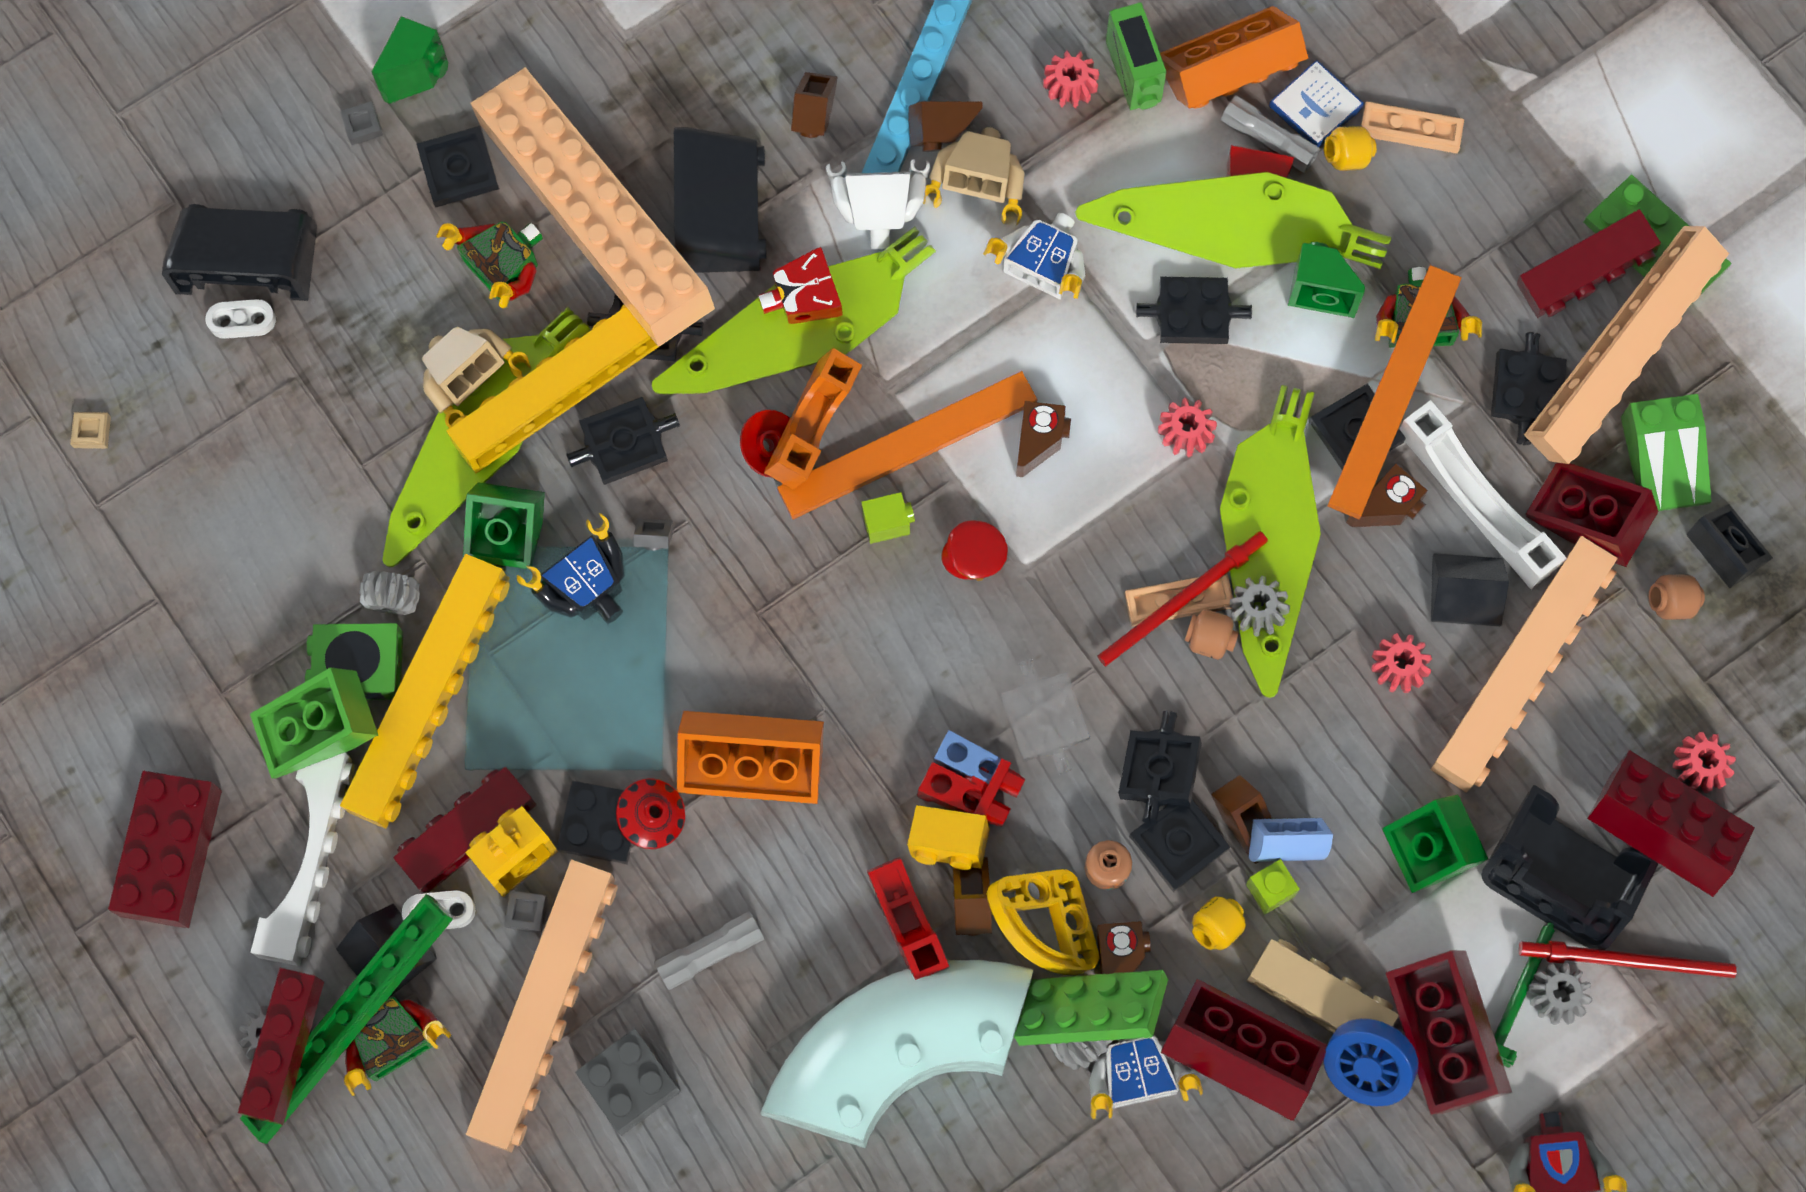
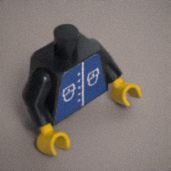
M599 513L603 520L600 528H592L590 521L586 520L587 528L591 533L598 535L597 539L591 535L542 574L535 567L526 566L533 574L532 580L526 583L521 576L517 575V581L522 586L532 588V594L551 612L570 618L578 615L583 620L598 612L602 619L609 624L623 613V610L614 598L623 591L620 582L624 578L625 573L623 553L612 532H607L609 528L608 519L602 513Z

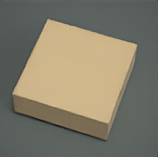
M74 412L71 434L72 447L108 449L111 416L105 412Z

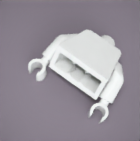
M915 159L911 160L909 172L848 174L845 163L841 161L842 170L839 173H832L830 164L826 166L828 178L831 181L835 206L846 222L855 224L856 230H870L871 249H886L889 247L890 229H902L904 223L913 220L924 201L926 179L930 170L929 161H926V168L919 171L914 167Z

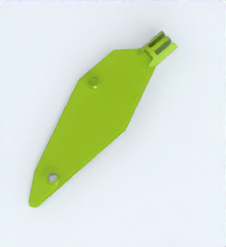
M1270 172L1124 188L1081 204L1076 209V217L1080 221L1232 268L1297 262L1303 243L1321 242L1328 245L1329 248L1337 249L1345 259L1381 269L1382 261L1353 252V250L1385 257L1387 249L1357 237L1360 236L1383 244H1390L1392 238L1352 225L1333 192ZM1123 211H1127L1131 215V219L1127 222L1119 219V214Z
M914 226L884 251L828 266L842 305L843 316L789 324L783 308L764 314L758 297L656 377L652 382V389L657 394H704L815 364L832 348L847 355L898 314L905 276L933 255L936 250L932 245L925 247L928 240L923 235L917 237L919 230ZM773 285L766 292L776 289V286ZM695 363L703 364V368L699 371L691 369Z
M567 307L538 335L506 338L503 340L512 347L511 351L513 353L523 352L528 356L531 368L521 362L515 365L522 372V375L526 376L535 370L543 359L555 356L564 350L566 344L572 339L581 338L592 329ZM504 358L503 361L505 363L459 406L455 404L452 406L454 410H460L464 415L468 416L478 409L485 399L497 396L506 390L509 384L518 378L512 374L508 361ZM438 412L390 515L382 558L383 563L387 567L397 566L466 501L467 493L478 482H487L518 453L523 441L475 474L453 445L446 432L449 427L445 423V413L440 414ZM416 521H421L417 528H412Z
M1281 385L1271 423L1238 444L1220 506L1226 551L1236 544L1242 545L1259 531L1263 532L1268 539L1266 544L1248 557L1249 561L1239 569L1233 568L1230 571L1234 598L1237 597L1234 593L1236 586L1246 588L1245 583L1248 577L1253 580L1255 585L1259 584L1261 576L1266 577L1267 586L1277 580L1279 582L1277 592L1286 591L1288 594V599L1284 603L1290 606L1288 614L1283 615L1285 624L1283 626L1273 624L1274 633L1271 635L1266 632L1265 628H1260V634L1256 637L1253 635L1252 626L1248 630L1242 631L1240 630L1241 621H1238L1243 654L1262 695L1267 698H1272L1278 693L1321 536L1304 435L1315 393L1307 391L1301 415L1298 419L1295 416L1301 396V389L1299 388L1293 389L1286 415L1282 414L1288 386ZM1255 602L1254 609L1258 606V611L1265 610L1266 604L1264 603L1261 606V602ZM1273 642L1278 645V649L1274 652H1269L1265 646Z

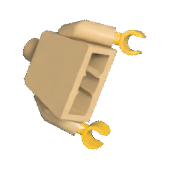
M991 127L984 128L981 134L965 132L959 142H953L938 152L929 179H932L930 185H926L923 204L926 201L927 195L935 193L936 198L934 199L933 206L934 208L940 206L942 203V196L939 190L941 183H943L942 189L1004 203L1005 198H1008V205L1003 208L1001 221L1005 224L1006 213L1012 211L1017 215V226L1022 217V210L1018 206V200H1022L1024 170L1017 156L1010 153L1011 143L1008 140L1000 139V133Z
M455 327L444 337H434L429 343V351L423 355L422 361L427 367L423 373V390L440 414L445 413V423L449 428L456 419L464 416L460 410H454L452 406L454 404L459 406L505 363L503 361L504 358L508 361L511 372L515 377L523 376L522 372L515 367L516 364L520 362L525 363L531 368L528 356L525 353H513L511 351L512 347L492 330L471 329L466 331L460 327Z

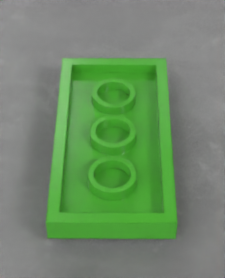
M1631 174L1585 218L1583 223L1594 233H1597L1640 209L1661 242L1658 251L1655 253L1657 257L1642 267H1638L1637 264L1632 266L1645 277L1683 226L1689 225ZM1727 258L1721 264L1720 271L1711 277L1704 286L1702 293L1730 267L1732 263Z
M1163 970L1032 979L1014 1038L1019 1046L1152 1038L1168 978Z

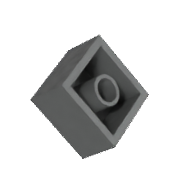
M635 1028L575 1072L614 1129L621 1136L681 1092Z

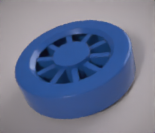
M1372 1019L1348 1021L1334 1031L1325 1049L1326 1055L1323 1063L1331 1083L1342 1094L1364 1105L1388 1106L1401 1101L1411 1090L1418 1073V1057L1411 1042L1400 1031L1381 1021Z

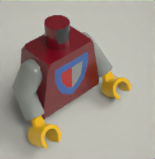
M1559 1111L1539 1114L1542 1135L1525 1138L1524 1143L1517 1147L1508 1167L1512 1192L1601 1191L1600 1185L1604 1187V1192H1612L1611 1190L1627 1192L1625 1179L1616 1175L1605 1156L1590 1139L1584 1137L1582 1131L1563 1132L1561 1112Z

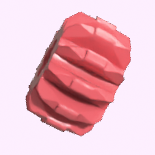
M1066 50L1064 52V59L1054 55L1051 62L1052 65H1047L1044 69L1046 78L1043 80V87L1049 90L1048 97L1050 100L1060 98L1059 105L1061 108L1068 101L1076 109L1079 105V99L1088 104L1091 100V94H1095L1098 90V83L1096 81L1099 79V71L1093 68L1094 61L1092 58L1083 61L1081 51L1076 54V57H1071L1069 51Z
M1185 397L1182 399L1181 407L1172 401L1168 407L1169 412H1162L1160 415V420L1163 424L1158 426V433L1165 436L1162 440L1164 446L1174 444V455H1177L1180 449H1185V454L1189 458L1192 456L1194 448L1198 452L1203 453L1206 450L1205 443H1213L1215 435L1212 431L1216 430L1217 422L1210 420L1212 416L1211 408L1203 411L1200 410L1202 405L1200 400L1196 401L1194 406H1189V401ZM1185 424H1190L1192 426L1189 432L1184 431L1182 429V427L1184 428Z
M1398 633L1392 636L1391 642L1382 639L1379 643L1381 650H1374L1372 658L1377 662L1372 665L1371 670L1375 673H1382L1377 680L1378 684H1384L1387 680L1391 682L1389 686L1390 692H1395L1398 685L1401 686L1404 693L1410 692L1411 684L1420 688L1424 684L1422 677H1428L1431 673V669L1426 666L1432 660L1431 655L1421 654L1426 646L1425 642L1414 646L1412 644L1414 640L1413 635L1409 634L1404 642ZM1399 658L1406 660L1404 669L1397 667L1399 663L1397 660Z
M1704 732L1697 733L1695 739L1690 736L1682 740L1683 747H1677L1674 751L1679 760L1672 764V768L1683 770L1678 780L1683 782L1688 778L1690 780V788L1696 790L1701 786L1704 793L1711 792L1713 786L1718 789L1726 785L1725 778H1731L1734 775V770L1729 765L1736 761V757L1725 754L1730 748V744L1725 743L1719 746L1717 744L1719 741L1718 734H1713L1708 740ZM1700 757H1704L1706 759L1705 765L1708 766L1707 768H1704L1702 766L1703 760L1700 759Z

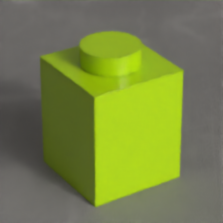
M902 492L861 502L862 514L870 544L910 535V523L915 522L911 502L904 503Z
M1281 859L1252 875L1245 884L1264 915L1294 898L1300 890Z

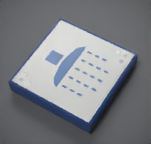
M1316 60L1270 101L1269 107L1300 136L1320 147L1325 143L1326 138L1330 136L1331 132L1338 127H1343L1363 108L1364 103Z

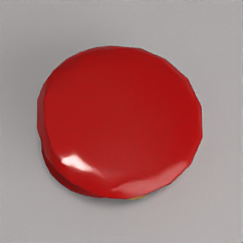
M969 520L958 524L950 532L947 543L942 551V562L945 569L957 578L982 581L983 578L992 576L1002 569L1007 560L1008 546L1005 537L996 527L987 522Z

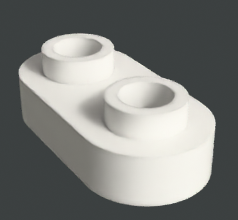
M255 299L216 303L207 311L205 321L213 335L225 339L265 335L275 326L276 316L267 302ZM259 316H263V317H264V320H263L262 323H260V324H255V323H254V321H255V319H256L257 317H259ZM223 320H231L229 325L225 327L220 326Z
M459 890L416 894L408 898L402 907V918L405 920L424 895L428 894L434 897L454 918L446 929L467 926L473 920L476 912L475 904L471 897ZM456 905H463L464 911L460 916L452 915V909Z

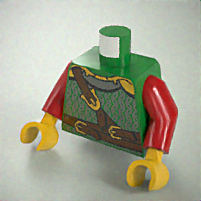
M506 222L457 228L453 224L445 223L440 227L436 237H446L442 245L443 248L451 250L455 243L459 245L457 250L462 261L490 291L489 299L495 297L499 301V307L506 308L509 300H514L530 292L538 265L531 248L543 239L541 233L532 223H529L517 234Z
M1415 267L1407 271L1409 284L1398 285L1395 293L1385 299L1376 315L1377 330L1375 341H1380L1381 336L1389 337V348H1395L1428 271L1427 268ZM1455 295L1433 346H1453L1459 330L1461 331V339L1463 341L1468 340V333H1475L1478 338L1482 337V320L1471 316Z
M391 997L384 1002L346 1048L345 1065L347 1074L344 1077V1083L352 1096H355L354 1089L359 1084L363 1083L366 1090H370L372 1085L367 1076L375 1082L432 1047L437 1049L439 1047L436 1044L437 1037L445 1034L450 1038L451 1033L438 1021L430 1009L412 1000L400 1002L397 998Z

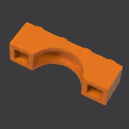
M832 348L818 360L764 471L765 474L793 490L808 479L821 452L819 445L823 433L836 409L849 394L862 364L835 348Z

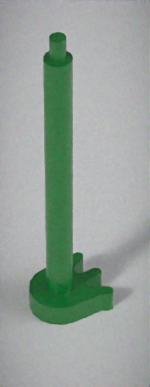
M1547 923L1546 926L1542 927L1536 943L1548 944L1551 941L1555 932L1552 923ZM1528 958L1494 1033L1503 1065L1507 1068L1514 1065L1517 1052L1503 1045L1543 958Z

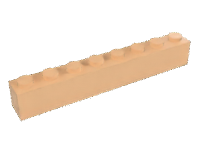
M1683 226L1524 434L1549 461L1570 464L1572 460L1579 456L1582 446L1601 427L1602 420L1611 408L1621 401L1624 391L1632 381L1640 376L1642 368L1649 358L1659 351L1665 337L1681 322L1682 315L1691 303L1700 297L1702 289L1710 278L1720 271L1721 264L1729 253L1705 226Z
M1583 536L1579 538L1566 557L1567 559L1557 571L1430 769L1466 793L1473 785L1477 787L1482 785L1491 771L1486 767L1491 756L1498 759L1509 742L1504 738L1510 727L1516 730L1525 718L1527 712L1522 708L1528 698L1533 702L1536 700L1545 686V683L1540 681L1546 670L1553 673L1563 658V655L1558 653L1563 643L1571 645L1581 627L1576 625L1582 614L1586 617L1591 614L1599 599L1594 597L1599 587L1606 589L1617 573L1611 568L1618 558Z
M574 860L570 861L466 1132L468 1137L509 1152L513 1151L515 1145H521L527 1130V1125L523 1124L528 1110L533 1111L540 1096V1090L536 1089L541 1075L547 1076L553 1062V1056L549 1053L554 1041L559 1042L565 1031L566 1021L562 1019L567 1006L572 1008L579 993V987L575 986L580 972L586 973L591 962L592 953L588 952L593 938L598 939L602 933L605 919L601 918L605 905L611 906L618 886L614 884L615 879L611 873Z

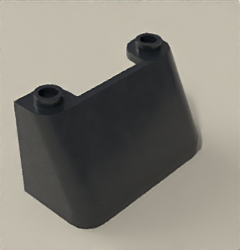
M691 127L674 128L675 249L695 273L761 271L760 259H767L766 238L760 239L758 229L759 166H765V147L758 146L757 139Z
M190 204L188 208L182 209L179 214L163 260L162 276L173 292L180 295H192L193 285L197 289L204 290L206 283L266 286L271 293H278L279 288L290 291L291 300L308 301L317 225L308 216L306 211L300 209L277 212L216 209L200 204Z
M1533 785L1481 873L1482 880L1493 891L1547 924L1552 923L1554 928L1585 947L1606 950L1632 920L1659 863L1633 847L1624 848L1616 857L1554 820L1560 809L1559 803L1550 793Z

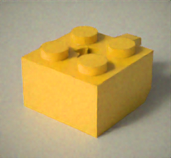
M523 806L517 810L512 808L505 812L497 821L499 825L488 834L487 832H482L476 836L469 844L471 848L465 852L502 897L506 896L510 890H513L558 852L549 837Z

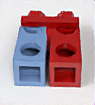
M948 730L934 757V762L931 763L918 789L917 797L928 802L932 801L952 811L985 815L988 823L1002 827L1011 808L994 799L999 790L1017 798L1025 778L1010 769L1011 762L999 758Z

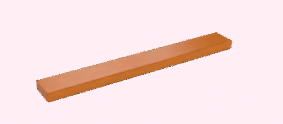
M1432 265L1429 266L1327 507L1360 520L1462 277Z
M1018 372L812 470L808 479L794 490L784 484L778 486L777 490L792 520L1023 411L1025 401L1037 402L1038 399L1023 372Z

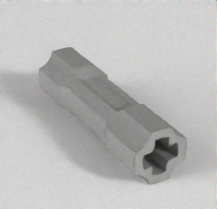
M1237 95L1228 104L1221 118L1223 122L1240 133L1251 135L1277 153L1294 157L1292 166L1303 173H1306L1321 149L1302 136L1292 134L1262 115L1258 108Z
M748 911L704 938L658 959L654 964L667 989L671 990L690 980L695 974L730 955L742 952L764 940V937L751 912Z

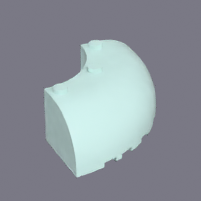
M949 960L947 961L949 964L948 968L916 980L911 971L906 969L868 984L845 998L826 1013L802 1037L785 1060L771 1085L760 1114L866 1148L869 1137L884 1112L895 1099L917 1084L933 1076L954 1071H978L1003 1075L1034 969L995 961Z

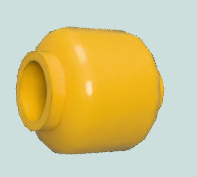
M1361 126L1338 127L1331 132L1324 143V156L1327 162L1340 171L1362 170L1369 165L1371 158L1376 154L1375 139L1371 137L1365 127Z
M1215 896L1209 899L1192 918L1193 936L1206 949L1224 950L1228 948L1245 930L1246 922L1243 916V908L1237 901L1231 898L1226 899Z

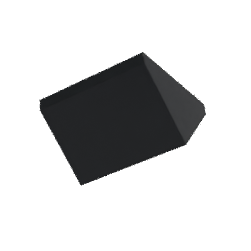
M1730 504L1701 517L1686 534L1729 589L1773 559Z
M1434 553L1432 555L1431 622L1501 627L1509 586L1503 558Z
M391 904L357 920L338 945L336 950L357 976L404 921L401 912L394 904ZM430 949L427 950L388 998L437 960Z

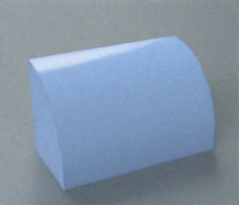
M1322 818L1253 819L1248 858L1252 862L1278 861L1279 859L1282 861L1324 860L1329 855L1333 833Z

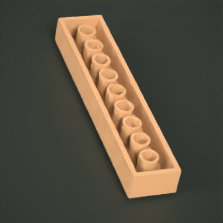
M526 67L470 103L483 130L658 347L715 309L707 286Z

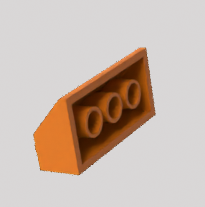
M1275 6L1266 8L1160 53L1167 71L1166 79L1178 101L1189 109L1201 108L1207 105L1209 100L1221 95H1232L1240 87L1249 83L1263 82L1268 79L1270 74L1280 70H1291L1297 67L1299 62L1308 59L1300 22Z
M683 711L678 730L677 792L818 804L824 722Z

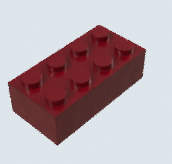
M1631 750L1627 752L1609 776L1587 818L1712 897L1715 896L1734 873L1755 829L1754 826L1745 822L1740 817H1737Z
M142 770L108 907L109 911L122 918L189 929L222 790L213 782Z
M1451 950L1385 972L1405 1036L1411 1042L1418 1057L1419 1068L1417 1074L1430 1115L1447 1113L1512 1093L1466 951Z
M1196 979L1160 1053L1294 1121L1311 1091L1326 1055L1325 1049L1327 1045Z

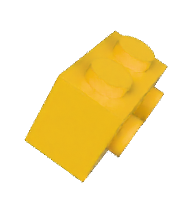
M916 805L907 846L911 857L922 864L934 865L936 862L948 863L953 868L959 870H970L971 867L981 869L990 828L985 815Z

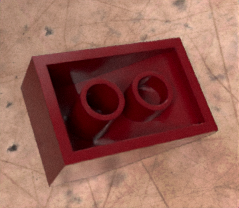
M1556 462L1527 510L1526 517L1574 545L1583 536L1617 557L1618 559L1615 564L1627 567L1659 511L1651 489L1571 463Z

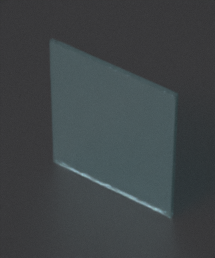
M537 547L532 567L538 569L540 574H542L576 547ZM620 547L623 553L625 576L620 582L623 591L614 600L621 607L623 613L609 624L602 619L598 612L583 620L578 615L570 618L549 611L532 594V588L522 586L517 581V575H519L526 583L530 582L533 574L529 569L492 564L504 570L509 577L510 587L505 599L502 602H498L493 612V624L488 632H483L478 642V654L469 667L465 770H501L505 766L508 770H662L669 548L651 551L644 547Z

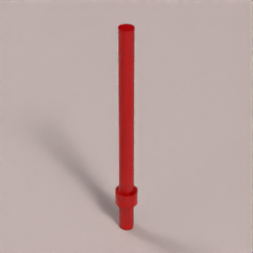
M1259 531L1242 545L1236 544L1225 553V558L1097 655L1099 661L1106 667L1233 568L1239 569L1249 561L1248 557L1268 542L1264 533Z
M1520 941L1519 943L1520 956L1546 958L1547 962L1563 964L1566 960L1735 978L1737 971L1736 964L1572 947L1566 946L1565 942L1549 941L1548 944Z

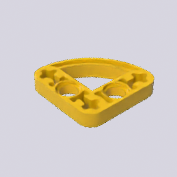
M1067 869L1006 876L988 887L987 899L998 926L1014 948L1029 961L1045 970L1064 975H1078L1096 967L1099 961V952L1080 883L1073 872ZM1029 882L1037 886L1040 895L1038 900L1030 895L1028 891ZM1059 885H1063L1065 889H1060ZM1016 891V896L1010 899L1002 894V892L1010 893ZM1069 902L1070 905L1064 907L1063 904ZM1048 907L1061 953L1048 947L1036 938L1023 923L1017 911ZM1066 913H1070L1075 918L1077 923L1076 930L1068 926ZM1079 937V940L1073 941V938ZM1078 954H1083L1084 959L1079 958Z

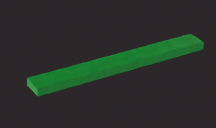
M428 894L424 895L309 1034L284 1123L454 919L434 897ZM244 1115L240 1118L256 1139L264 1144H268L282 1127L279 1124Z

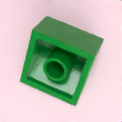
M403 16L400 17L371 71L384 102L390 104L432 89L437 80L444 77L448 69V60L437 30Z
M1321 242L1303 243L1294 269L1288 306L1355 318L1364 295V284L1337 249L1329 248L1328 245Z
M478 482L466 495L463 557L465 554H468L489 564L527 569L526 566H532L543 525L545 492Z
M1458 794L1435 799L1382 828L1412 893L1457 876L1489 860Z

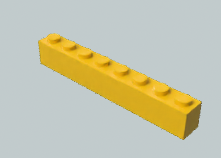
M623 305L620 311L609 319L605 318L597 322L590 332L581 338H574L568 342L564 350L553 357L543 359L535 370L526 376L514 379L506 390L497 396L485 399L474 412L468 416L464 415L456 419L446 432L453 445L476 474L657 349L658 346L628 308Z
M468 554L464 555L377 730L378 736L373 738L340 804V807L348 813L384 829H387L389 823L394 822L401 810L400 800L405 790H410L417 777V771L415 770L421 758L424 759L431 750L433 744L431 738L437 726L440 727L444 723L448 714L447 705L452 695H456L462 687L464 681L462 675L468 663H473L478 654V642L483 632H488L493 624V612L498 602H502L507 596L510 583L508 582L509 577L503 569Z

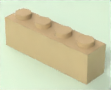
M1273 939L1270 940L1246 980L1248 983L1332 1033L1342 1024L1355 1019L1377 1020L1393 1027L1399 1014L1392 1011L1394 1006L1379 996H1374L1373 999L1360 992L1362 987L1358 983L1347 977H1342L1341 980L1328 973L1330 968L1326 964L1315 958H1311L1309 961L1297 954L1298 949L1294 945L1282 939H1279L1278 942Z

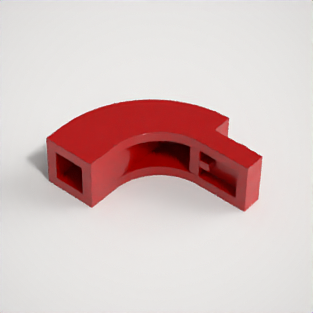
M898 857L868 870L867 874L879 900L881 910L899 951L915 980L948 968L949 964L938 937L921 908L901 858Z

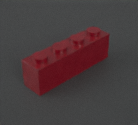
M1639 209L1519 275L1517 286L1537 318L1544 314L1551 317L1565 309V303L1577 297L1579 301L1593 294L1596 291L1595 286L1607 281L1608 284L1619 280L1626 274L1625 270L1635 264L1638 267H1642L1657 257L1655 253L1658 251L1661 242Z
M506 766L500 771L498 769L491 771L481 781L482 786L473 793L469 791L461 795L454 802L453 805L455 807L445 816L440 814L427 823L425 827L427 830L416 839L415 837L407 839L398 847L397 851L399 853L393 857L394 860L422 893H430L467 863L470 858L465 852L471 848L469 846L470 842L480 833L487 832L488 834L499 825L497 823L498 819L505 812L512 808L517 810L521 806L529 812L537 806L532 797Z
M279 969L239 1106V1114L284 1125L324 985V981L318 977L289 969Z

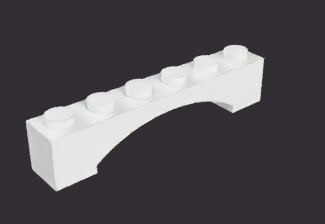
M1431 400L1404 419L1400 427V431L1406 438L1404 442L1531 590L1555 573L1567 558L1545 532L1541 533L1529 524L1499 495L1479 471L1459 442L1452 429L1453 425Z
M346 752L297 771L296 780L305 786L309 802L310 827L308 843L302 866L290 891L267 919L259 917L250 953L260 959L300 966L302 958H306L309 954L311 937L308 934L311 922L315 923L317 921L320 911V902L317 901L319 890L326 886L329 876V868L326 867L328 855L335 851L338 834L334 832L337 820L342 819L345 813L340 804L343 800L346 784H351L355 773V765L352 764L353 760Z

